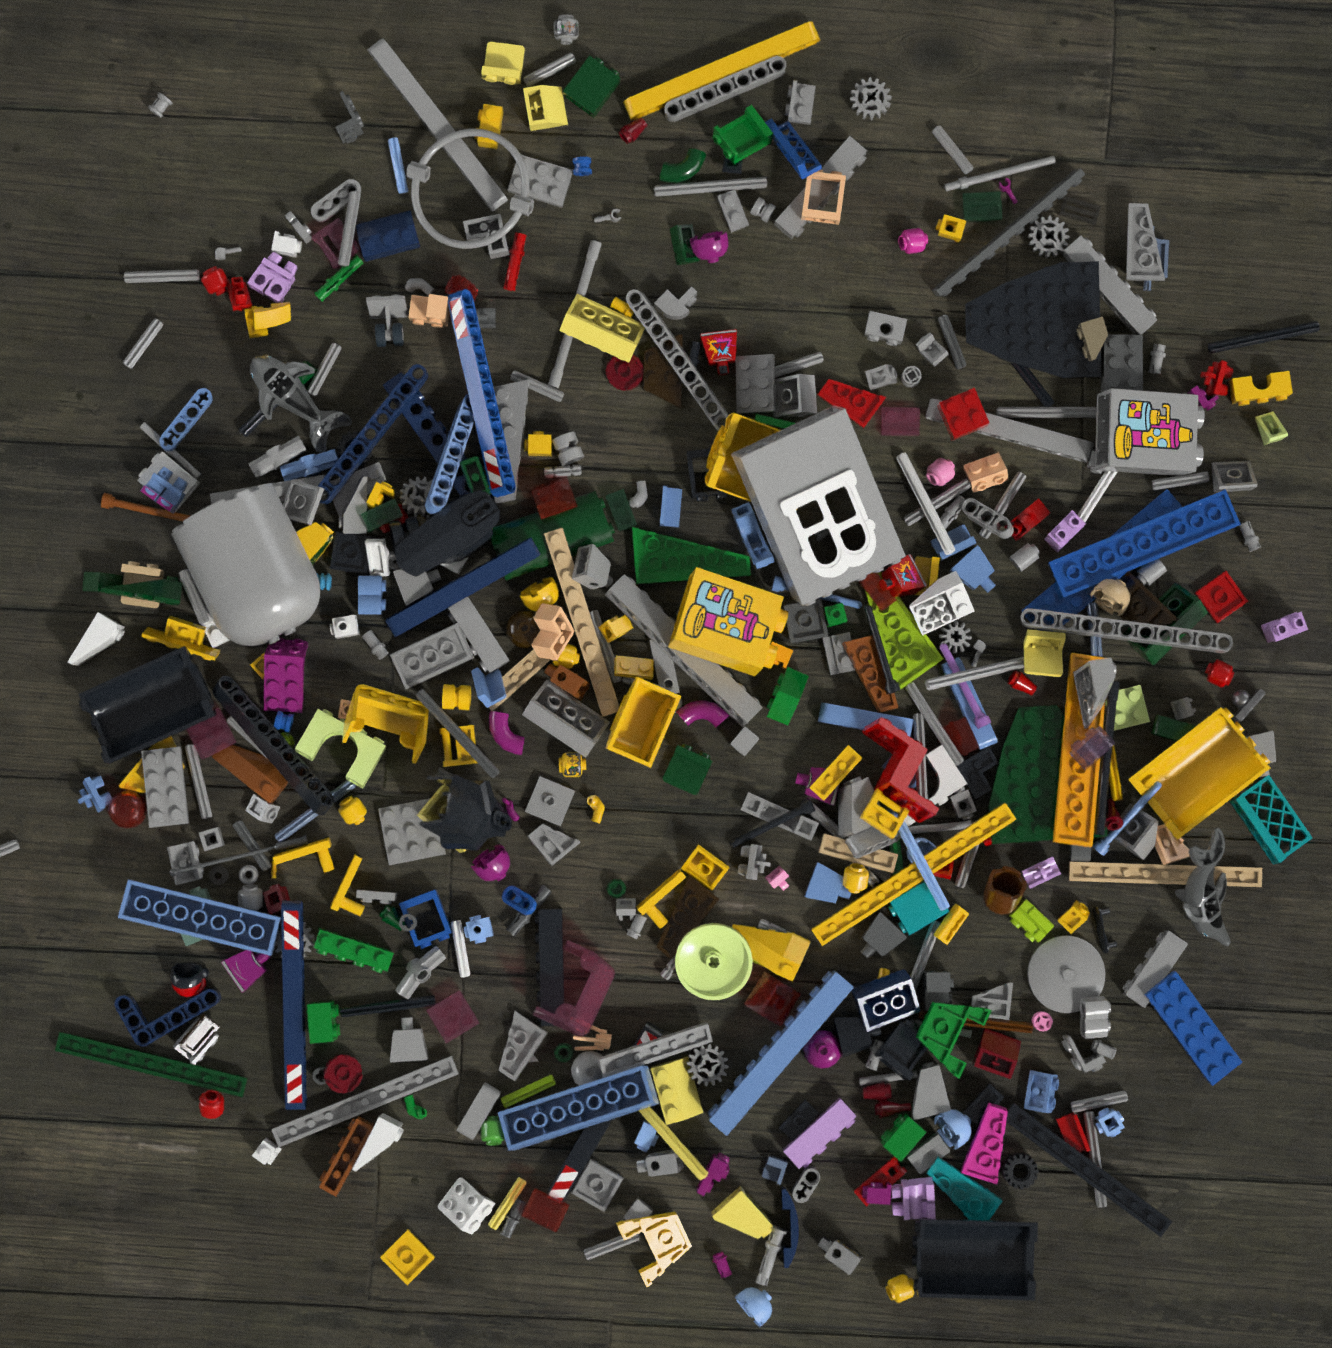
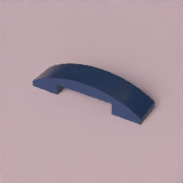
M781 1187L782 1209H790L791 1245H783L784 1268H789L797 1249L799 1225L793 1200L787 1189Z

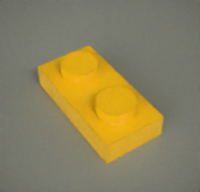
M616 655L614 658V676L639 677L652 680L653 659Z

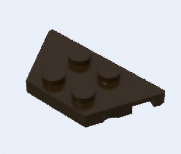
M683 334L675 336L681 347ZM671 340L666 341L664 345L667 351L673 348ZM657 345L644 351V391L675 405L677 408H682V380ZM678 356L675 360L678 367L682 366V356Z
M1129 571L1124 574L1123 582L1130 593L1129 605L1125 612L1120 615L1124 621L1166 626L1179 620ZM1142 629L1140 631V635L1150 631L1148 629Z

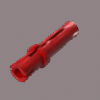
M522 233L514 234L512 249L509 251L510 260L503 289L508 291L516 290L520 263L525 253L523 250L527 235Z

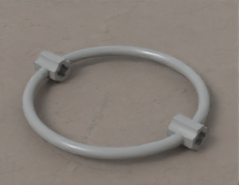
M475 128L452 132L435 142L425 152L419 163L412 161L407 167L406 176L413 179L411 198L416 217L429 235L445 245L462 249L479 248L489 245L506 235L515 226L522 214L529 216L533 211L534 200L528 198L529 175L524 159L510 141L492 131ZM469 136L489 138L504 146L511 153L520 170L522 182L521 196L515 194L510 202V210L514 214L501 229L488 237L474 241H459L448 238L429 224L420 206L419 184L420 182L426 183L430 177L431 168L426 166V164L441 147L451 141Z

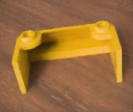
M360 684L356 687L344 723L342 742H347L351 732H361L364 725L400 735V743L405 748L413 750L412 763L416 764L426 744L429 710L420 701Z

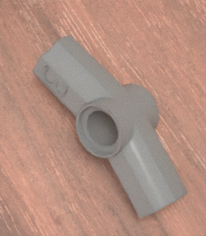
M434 946L420 959L414 958L407 964L406 969L408 972L396 988L398 994L409 999L418 985L426 982L431 976V971L446 959L437 946Z

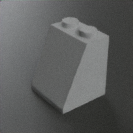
M861 776L851 779L843 783L844 787L838 789L839 838H844L872 827L860 818L874 792L868 777L861 779Z

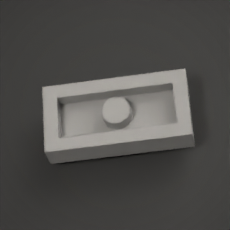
M735 189L717 196L731 232L749 226Z
M357 890L356 898H361V902L372 903V899H378L382 904H391L392 901H396L397 893Z

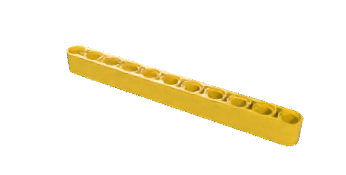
M813 22L804 23L624 100V106L631 120L639 119L665 108L666 103L774 56L785 57L814 45L820 41L819 35Z

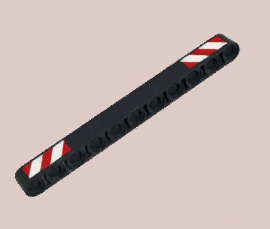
M647 1021L633 1046L661 1037L664 1030ZM612 1119L583 1129L543 1197L541 1205L556 1214L558 1213Z

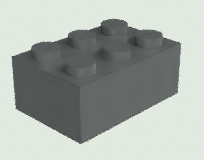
M1143 335L1107 336L1101 348V392L1109 389L1143 391Z

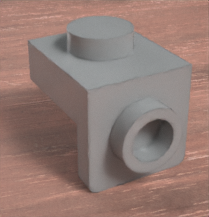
M930 332L926 336L921 337L916 344L919 353L934 367L949 355L947 350L934 339Z

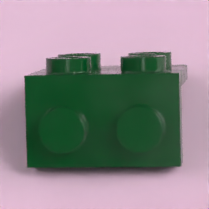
M682 744V746L677 745L663 776V781L692 795H697L713 761L710 760L711 756L701 751L699 754L692 752L693 748L686 744Z

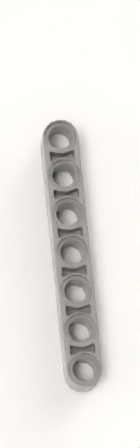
M774 56L673 99L665 105V118L670 122L681 120L784 75L786 61L781 56ZM778 63L782 66V69L775 70L772 66ZM757 71H762L765 73V76L759 78L755 75V73ZM740 78H745L748 81V83L745 85H740L738 83V80ZM726 85L730 88V91L725 93L720 88ZM710 93L713 98L706 100L703 98V95ZM688 100H692L695 102V106L687 107L685 103ZM676 108L678 113L671 115L668 113V110Z

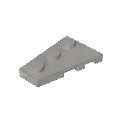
M517 1011L513 1015L512 1026L509 1030V1037L499 1067V1071L513 1081L517 1080L548 1033Z

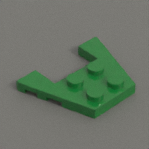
M932 1002L916 1038L954 1077L960 1079L967 1063L950 1055L967 1018L985 1026L992 1010L982 1007Z

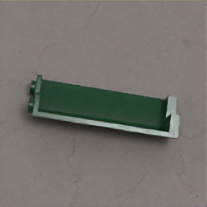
M596 491L494 527L492 529L493 537L491 541L497 556L528 538L533 539L541 553L537 558L505 575V579L509 580L553 564L544 533L563 528L572 557L577 555L578 548L590 544L600 547L614 542L612 534L615 531L612 523H608L603 511V508H606L603 498H598Z

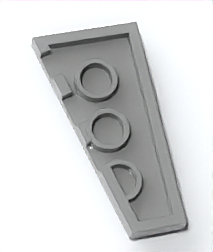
M1129 203L1126 280L1165 281L1149 206L1145 203Z

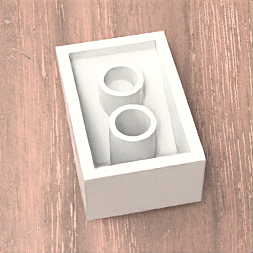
M97 613L68 660V663L80 666L115 644L116 641H120L125 631L123 629L125 627L108 616Z
M382 1113L352 1170L357 1171L388 1148L394 1141L398 1142L404 1131L401 1128L403 1123Z

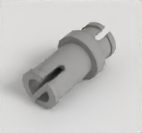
M1154 344L1153 351L1150 353L1152 358L1148 372L1161 374L1163 358L1166 356V353H1164L1166 346Z
M1250 521L1239 525L1238 527L1245 539L1244 544L1248 546L1249 551L1252 552L1261 548L1258 542L1260 539L1255 535Z
M369 630L362 636L372 649V654H376L379 660L389 654L385 649V644L378 640L372 630Z
M874 1039L873 1045L869 1048L871 1051L865 1067L877 1071L880 1060L874 1055L883 1042Z

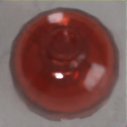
M131 790L115 794L108 806V814L112 822L118 827L125 829L135 828L142 824L148 812L144 797Z

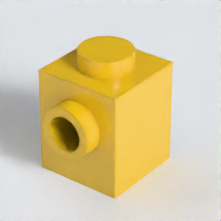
M534 431L533 434H528V439H525V451H528L529 456H552V435H544L542 431Z

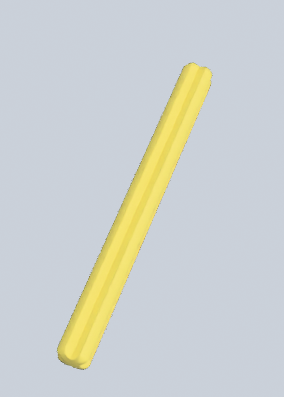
M651 1107L638 1110L699 1180H703L708 1175L707 1170Z

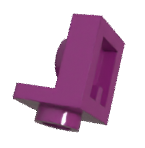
M1198 386L1187 392V394L1198 395V406H1202L1207 411L1217 405L1215 401L1219 399L1216 395L1208 401L1206 399L1207 394L1202 388L1199 389Z

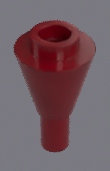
M1108 799L1105 827L1108 830H1118L1123 826V820L1115 808L1113 799Z
M878 1100V1103L875 1104V1114L880 1119L902 1111H911L910 1103L898 1104Z

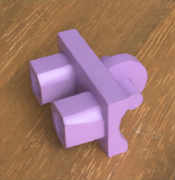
M1053 856L1021 871L1029 889L1061 874Z

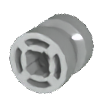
M759 197L750 214L761 217V220L767 223L776 206L766 203L765 199Z
M915 366L907 367L901 375L902 384L909 388L915 387L921 379V371Z

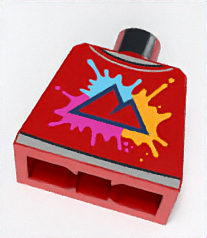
M737 329L701 333L700 339L708 365H717L718 375L729 374L728 364L735 363Z
M911 554L881 573L883 579L879 581L880 588L883 591L889 590L893 597L914 595L927 586Z

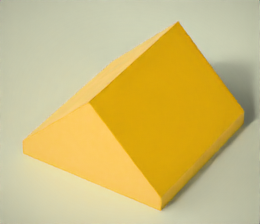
M699 844L681 867L683 871L711 891L730 868Z

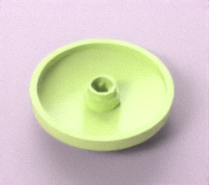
M719 923L700 925L689 931L678 945L675 956L677 976L682 985L697 997L707 1000L728 998L740 991L751 975L752 953L749 944L743 935L730 926Z

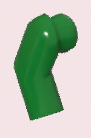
M413 1095L404 1097L407 1113L416 1119H423L427 1116V1110L415 1104Z

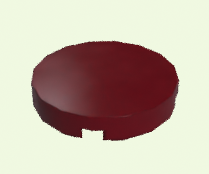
M634 354L630 362L613 356L607 364L606 375L610 385L615 389L629 391L641 383L644 370L640 359Z
M340 1054L332 1057L324 1068L326 1085L337 1093L354 1091L362 1080L360 1063L349 1055Z

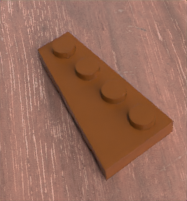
M872 635L843 642L842 645L878 713L898 708L895 693L886 695L884 689L886 679Z

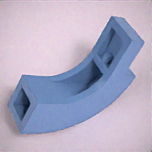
M748 502L731 509L745 547L756 568L766 567L775 562L750 503Z

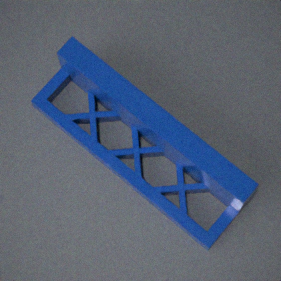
M772 119L765 122L773 132V141L801 179L822 169L819 161L789 121L779 126ZM788 129V135H783L782 131ZM797 141V144L792 146L789 142ZM805 152V155L800 157L797 153ZM814 163V166L806 169L805 164Z

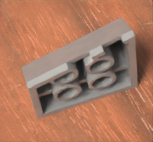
M1112 658L1088 661L1073 672L1084 729L1090 726L1103 707L1115 679L1116 665L1112 662Z

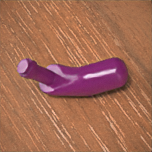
M503 798L502 802L505 803L508 815L513 821H518L519 815L514 810L513 802Z

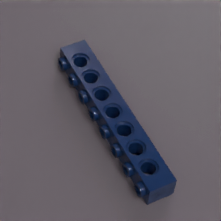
M402 372L383 384L388 394L393 391L404 377ZM411 385L403 386L402 391H411ZM418 391L402 411V414L436 462L439 463L447 440V436L444 433L447 429L441 421L436 422L433 417L436 415L430 405L427 407L422 401L425 398ZM393 400L397 407H399V400ZM413 406H421V412L419 414L411 413ZM425 421L432 422V427L429 430L422 428V424ZM441 436L443 443L441 445H434L433 440L435 437ZM464 453L461 461L467 460V457L464 455ZM455 476L453 486L460 496L465 493L470 494L471 492L466 490L467 481L465 476Z

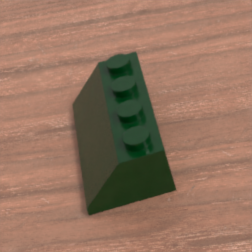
M1176 582L1158 599L1179 619L1177 622L1166 626L1192 629L1208 613L1200 599ZM1129 627L1123 635H1130L1132 632L1131 628ZM1166 631L1159 634L1160 638L1164 641L1170 639V634ZM1151 632L1144 633L1141 636L1148 638L1151 636ZM1181 634L1179 640L1186 634ZM1127 641L1141 657L1153 666L1172 648L1170 646Z

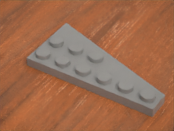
M529 379L493 387L516 486L514 493L498 498L494 497L496 504L516 500L518 469L521 460L520 453L526 419V404L528 402V387L530 386Z

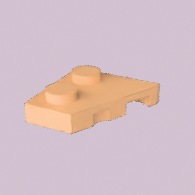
M1165 824L1158 826L1155 848L1163 866L1190 857L1189 848L1182 843L1184 840L1182 838L1177 840Z

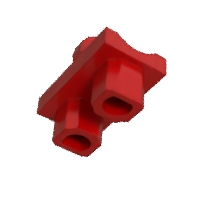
M243 277L231 278V284L227 286V291L233 311H243L245 308L252 309L251 299Z
M1213 362L1212 366H1208L1207 372H1201L1200 376L1205 378L1204 385L1207 386L1205 391L1207 396L1227 395L1229 388L1227 385L1222 384L1223 378L1230 379L1233 374V369L1227 366L1228 362Z

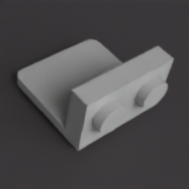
M1066 1034L1062 1036L1064 1039L1062 1045L1066 1052L1072 1054L1071 1062L1075 1069L1086 1073L1091 1070L1095 1072L1103 1068L1102 1064L1106 1062L1103 1055L1096 1053L1082 1059L1072 1038Z

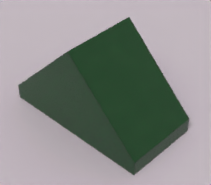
M84 572L82 591L101 593V588L122 585L123 576L103 572Z

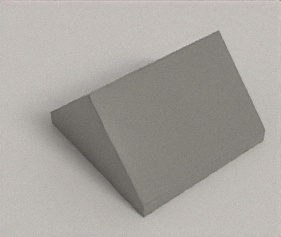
M1250 461L1212 463L1213 493L1221 492L1225 489L1227 492L1247 491L1257 487V481Z

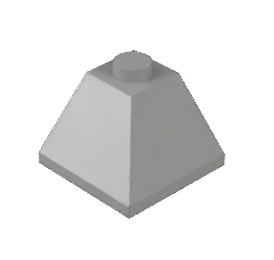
M1130 803L1128 805V807L1122 813L1121 818H1123L1128 813V811L1134 806L1133 804ZM1140 810L1114 839L1144 860L1155 846L1158 820Z

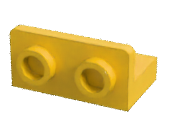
M383 481L381 484L375 483L366 502L368 509L376 511L377 507L381 508L385 499L383 498L384 495L394 499L395 493L390 484Z

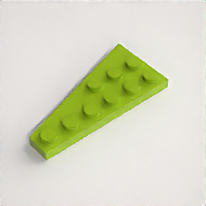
M872 572L867 575V578L862 580L868 603L873 610L893 679L899 683L900 689H902L942 661L943 657L928 636L921 634L915 618L900 597H893L889 590L883 591L880 588L879 581L883 579L881 576L882 572Z

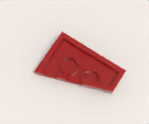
M831 379L826 382L817 395L831 406L835 405L845 408L849 419L863 429L886 399L885 396H879Z

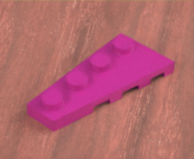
M988 1102L961 1167L962 1174L998 1184L1000 1157L1008 1113L1007 1108Z

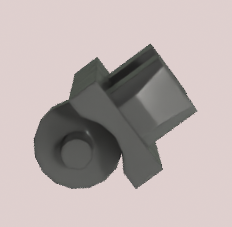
M475 308L480 328H496L495 308Z

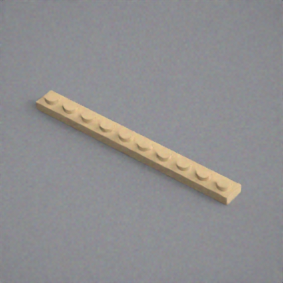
M563 528L544 533L602 717L616 713L619 709V704L580 583L572 579L574 563Z
M1069 862L1068 881L1186 885L1189 876L1197 866ZM1215 866V884L1220 874L1226 873L1227 886L1262 887V868Z

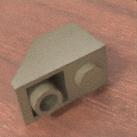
M1103 316L1080 323L1078 325L1079 328L1076 329L1079 340H1083L1085 346L1082 347L1084 357L1088 358L1089 362L1096 359L1108 336Z

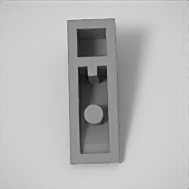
M366 474L361 475L342 512V517H339V529H342L343 534H366Z

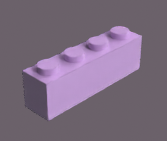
M839 1097L783 1149V1152L799 1169L802 1166L806 1168L813 1161L811 1158L816 1153L820 1155L827 1148L826 1144L830 1140L834 1142L841 1135L840 1131L844 1127L848 1129L855 1123L854 1118L856 1115Z

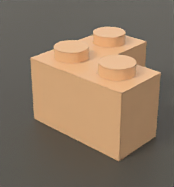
M429 294V297L411 296L408 318L410 321H413V324L424 325V323H429L432 327L443 328V325L448 326L450 313L448 296Z
M542 603L533 617L540 632L531 645L538 657L558 660L575 631L561 606Z

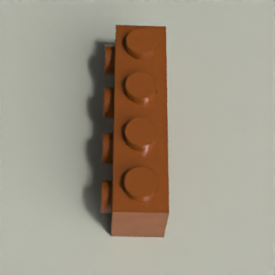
M360 1116L356 1120L352 1119L347 1128L350 1132L347 1137H342L338 1144L340 1147L339 1152L332 1155L329 1164H331L329 1170H324L319 1179L322 1182L319 1188L335 1197L339 1194L375 1124Z

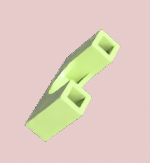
M318 709L295 747V752L313 761L320 747L328 738L336 735L343 736L345 720L334 718L333 714L328 710L323 709L321 711ZM362 729L361 732H351L348 737L357 746L358 754L346 775V780L363 789L386 750V745L383 744L384 741L377 737L371 738L367 736V732Z

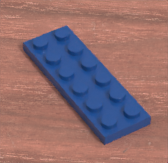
M1176 971L1171 972L1144 994L1210 1085H1215L1242 1063L1241 1059Z

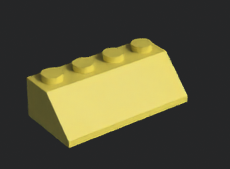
M576 294L559 331L579 339L585 344L592 345L603 352L616 356L620 360L630 362L645 327L634 319Z

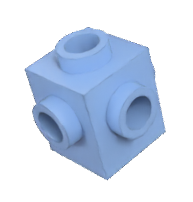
M481 915L469 917L470 921L466 922V926L463 927L465 937L469 938L470 941L475 940V944L486 942L487 937L494 936L490 917L481 918ZM476 926H479L481 928L480 933H477L475 931Z
M1112 1108L1102 1109L1098 1112V1116L1095 1117L1097 1130L1100 1134L1104 1133L1107 1137H1114L1125 1128L1122 1123L1124 1121L1119 1111L1116 1112ZM1110 1118L1111 1123L1106 1125L1105 1120Z

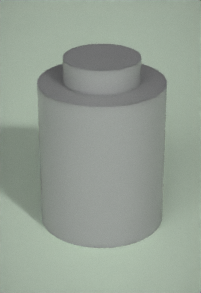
M1027 543L1009 558L1017 570L1022 572L1039 559L1038 554L1040 551L1034 544L1030 545Z
M1157 559L1143 565L1137 571L1138 576L1136 578L1143 585L1150 586L1167 569Z

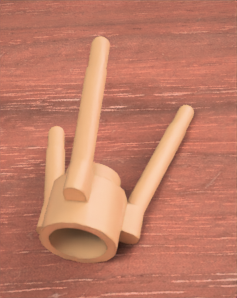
M570 1017L571 1021L600 1033L596 1034L595 1038L573 1036L574 1040L594 1042V1045H597L575 1047V1051L609 1050L612 1034H607L605 1029H600Z

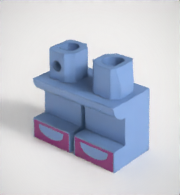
M163 467L157 474L153 473L150 481L140 491L171 513H174L186 495L183 492L188 483L178 477L173 485L170 484L168 480L173 475V472Z

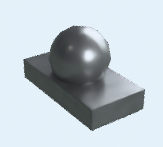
M1261 688L1256 689L1250 696L1245 690L1236 691L1232 696V702L1239 710L1233 715L1232 719L1236 722H1241L1265 696V692Z

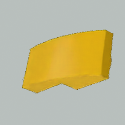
M290 302L272 303L269 308L253 309V325L255 330L274 327L291 321Z

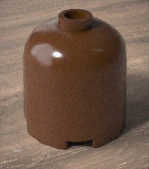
M1008 866L992 870L983 896L984 903L990 911L995 914L1004 915L1010 914L1017 908L1027 885V882L1020 876V871Z

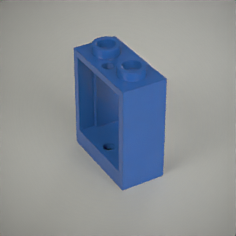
M437 889L399 903L401 911L405 915L409 914L408 908L434 899L445 930L421 940L418 939L415 928L409 931L415 947L420 945L421 949L432 945L431 941L437 938L439 942L450 938L449 934L452 933ZM405 917L408 928H411L412 920Z

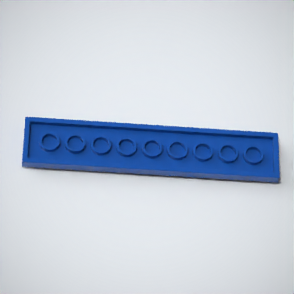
M1166 489L1111 536L1182 508V506ZM1126 572L1111 579H1120ZM1055 582L1023 608L1021 612L1031 608L1078 614L1088 603L1096 599L1094 595L1092 598L1090 596L1096 585L1062 598ZM1033 614L1025 615L1030 623L1035 620ZM1046 616L1043 622L1046 625H1052L1054 619L1051 616ZM1065 619L1062 624H1066L1070 619Z
M1225 489L1048 562L1062 598L1094 586L1105 579H1111L1241 524Z

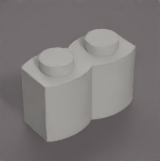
M1104 996L1081 998L1080 1033L1085 1039L1108 1036V1031L1111 1029V1024L1108 1020L1111 1004Z

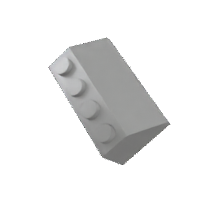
M549 680L544 682L522 714L585 758L610 723V721Z

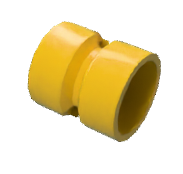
M443 685L442 709L458 707L459 710H470L471 686L460 685L456 688L455 685Z

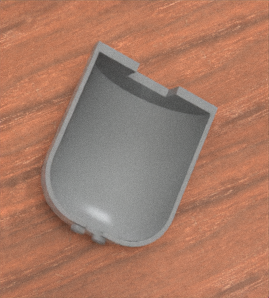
M272 483L259 485L256 487L257 490L246 489L236 493L234 499L232 497L222 499L184 520V524L176 526L171 534L215 625L226 638L244 646H258L268 642L272 644L280 640L279 635L285 633L286 636L296 631V627L306 622L313 615L320 599L318 576Z

